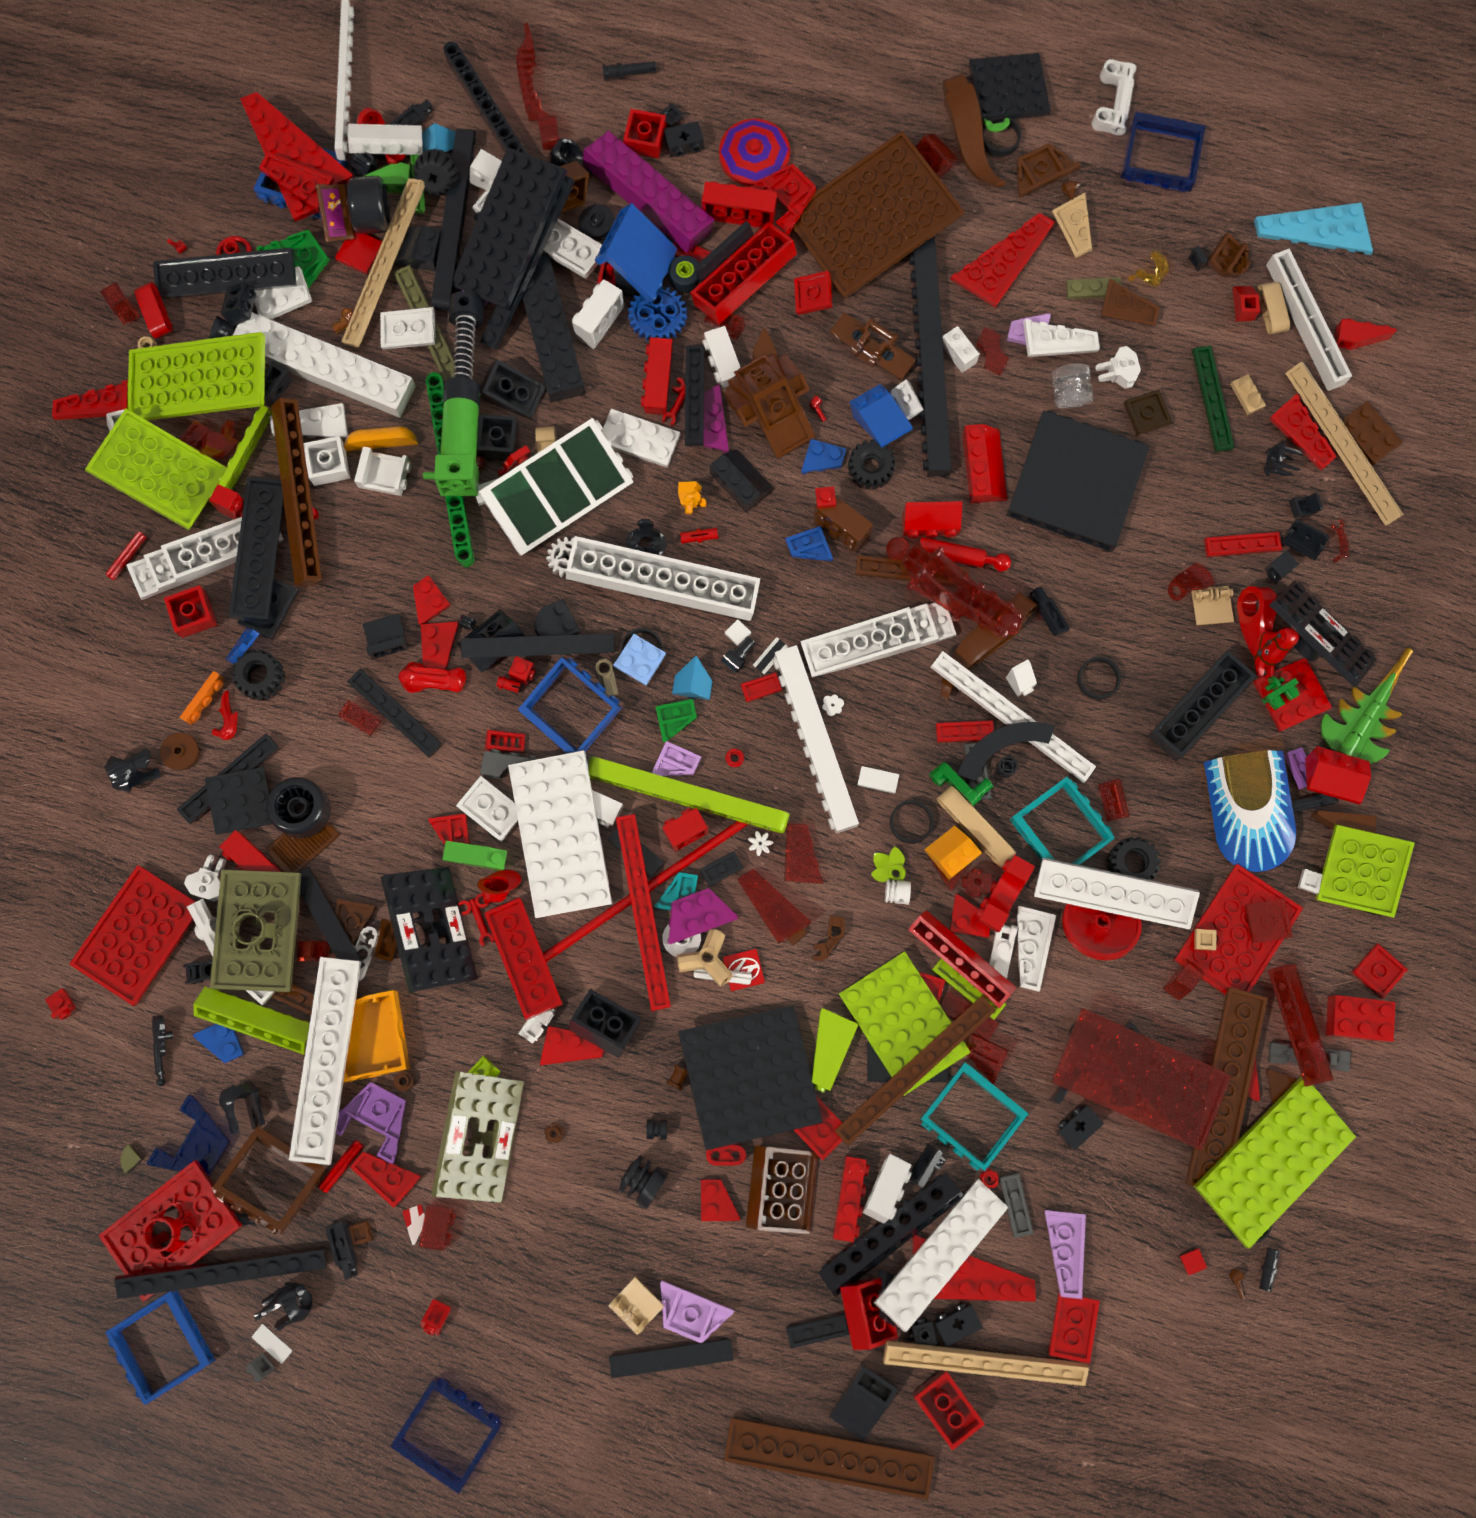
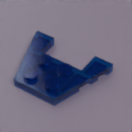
M188 1094L179 1111L196 1121L174 1157L157 1147L146 1164L163 1169L181 1171L194 1160H198L207 1175L210 1176L231 1141L196 1098Z

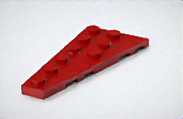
M916 1235L912 1238L913 1255L926 1239ZM968 1256L934 1299L1036 1302L1035 1280Z

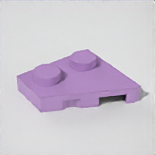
M666 741L652 773L660 776L694 775L701 756Z

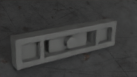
M1269 1043L1268 1063L1350 1072L1351 1052ZM1326 1054L1329 1055V1061H1328L1327 1064H1326Z

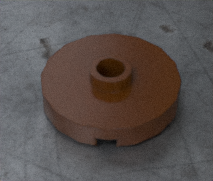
M186 733L172 734L163 741L160 747L161 760L174 771L190 769L199 758V745L192 736ZM181 748V753L176 754L177 749Z

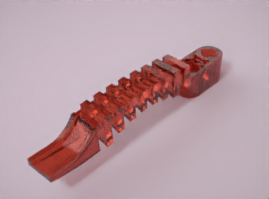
M523 23L525 39L523 44L517 49L518 54L516 55L522 98L529 122H539L543 150H550L559 140L556 115L551 116L543 111L540 106L541 100L536 99V91L533 92L534 88L533 84H531L533 78L531 75L535 74L532 67H537V63L535 61V51L528 23Z

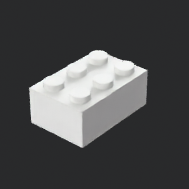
M604 279L595 286L590 299L587 298L585 300L582 310L573 317L572 323L576 339L595 349L624 308L622 290Z

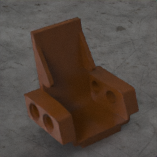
M764 354L734 371L735 376L728 380L729 386L722 389L729 406L745 427L757 420L777 459L816 437L797 398L810 390L802 372L786 354L777 358L776 354L769 357Z

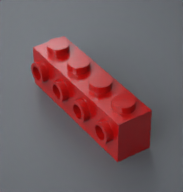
M845 1156L832 1234L833 1239L854 1242V1238H858L860 1226L856 1225L857 1218H861L863 1205H860V1198L865 1196L866 1191L863 1179L864 1176H868L869 1164H866V1159Z

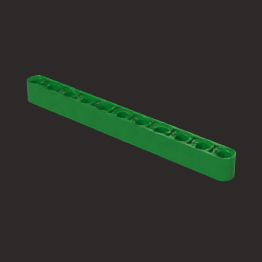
M432 372L426 377V386L438 455H441L442 437L440 436L442 434L443 419L438 420V417L443 415L444 382L439 373ZM434 382H439L438 385L432 386ZM442 399L441 402L435 403V400ZM445 496L455 557L462 567H470L474 563V552L464 496ZM455 501H459V502H460V504H459L458 506H456V507H453V506H452V504H453ZM457 519H463L462 523L455 524V521ZM461 536L466 537V539L462 542L457 541L458 538ZM463 554H469L467 559H460Z

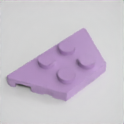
M663 1280L660 1283L662 1304L664 1305L662 1308L664 1328L699 1343H703L711 1333L718 1329L734 1313V1310L678 1286Z

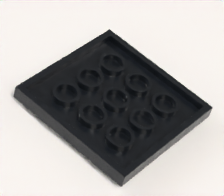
M1039 53L969 59L971 80L979 102L982 122L984 118L987 121L1004 120L1005 118L1016 119L1050 115L1051 109Z

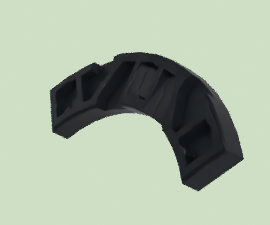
M1021 722L996 729L979 740L962 761L957 774L976 781L983 765L997 751L1011 744L1024 741L1049 744L1055 725L1041 722Z

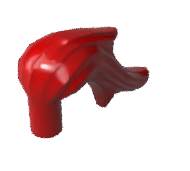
M226 690L221 698V709H218L223 716L224 725L221 730L216 728L212 730V735L222 740H230L235 736L238 720V711L234 712V714L232 713L229 703V690Z

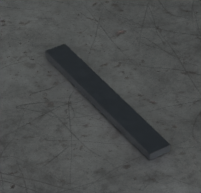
M613 633L460 639L461 658L614 653Z

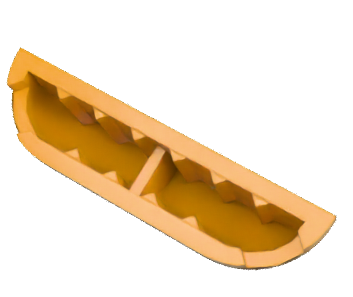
M403 426L356 430L350 433L344 442L346 451L362 450L363 447L376 449L418 445L415 434Z

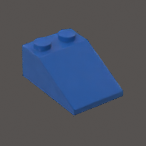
M881 384L849 401L853 418L880 447L887 445L913 429L896 401Z

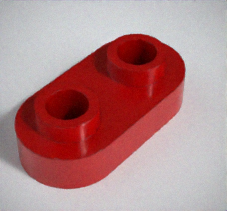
M729 1145L708 1150L706 1152V1159L711 1165L736 1166L745 1161L746 1152L740 1145ZM714 1151H718L720 1153V1157L718 1159H714L712 1157V1153ZM734 1151H738L740 1153V1157L738 1159H734L732 1157V1153Z

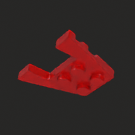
M794 164L772 173L773 176L765 180L761 178L756 181L757 184L749 186L755 189H770L777 192V200L788 212L775 223L787 236L817 190L816 186Z

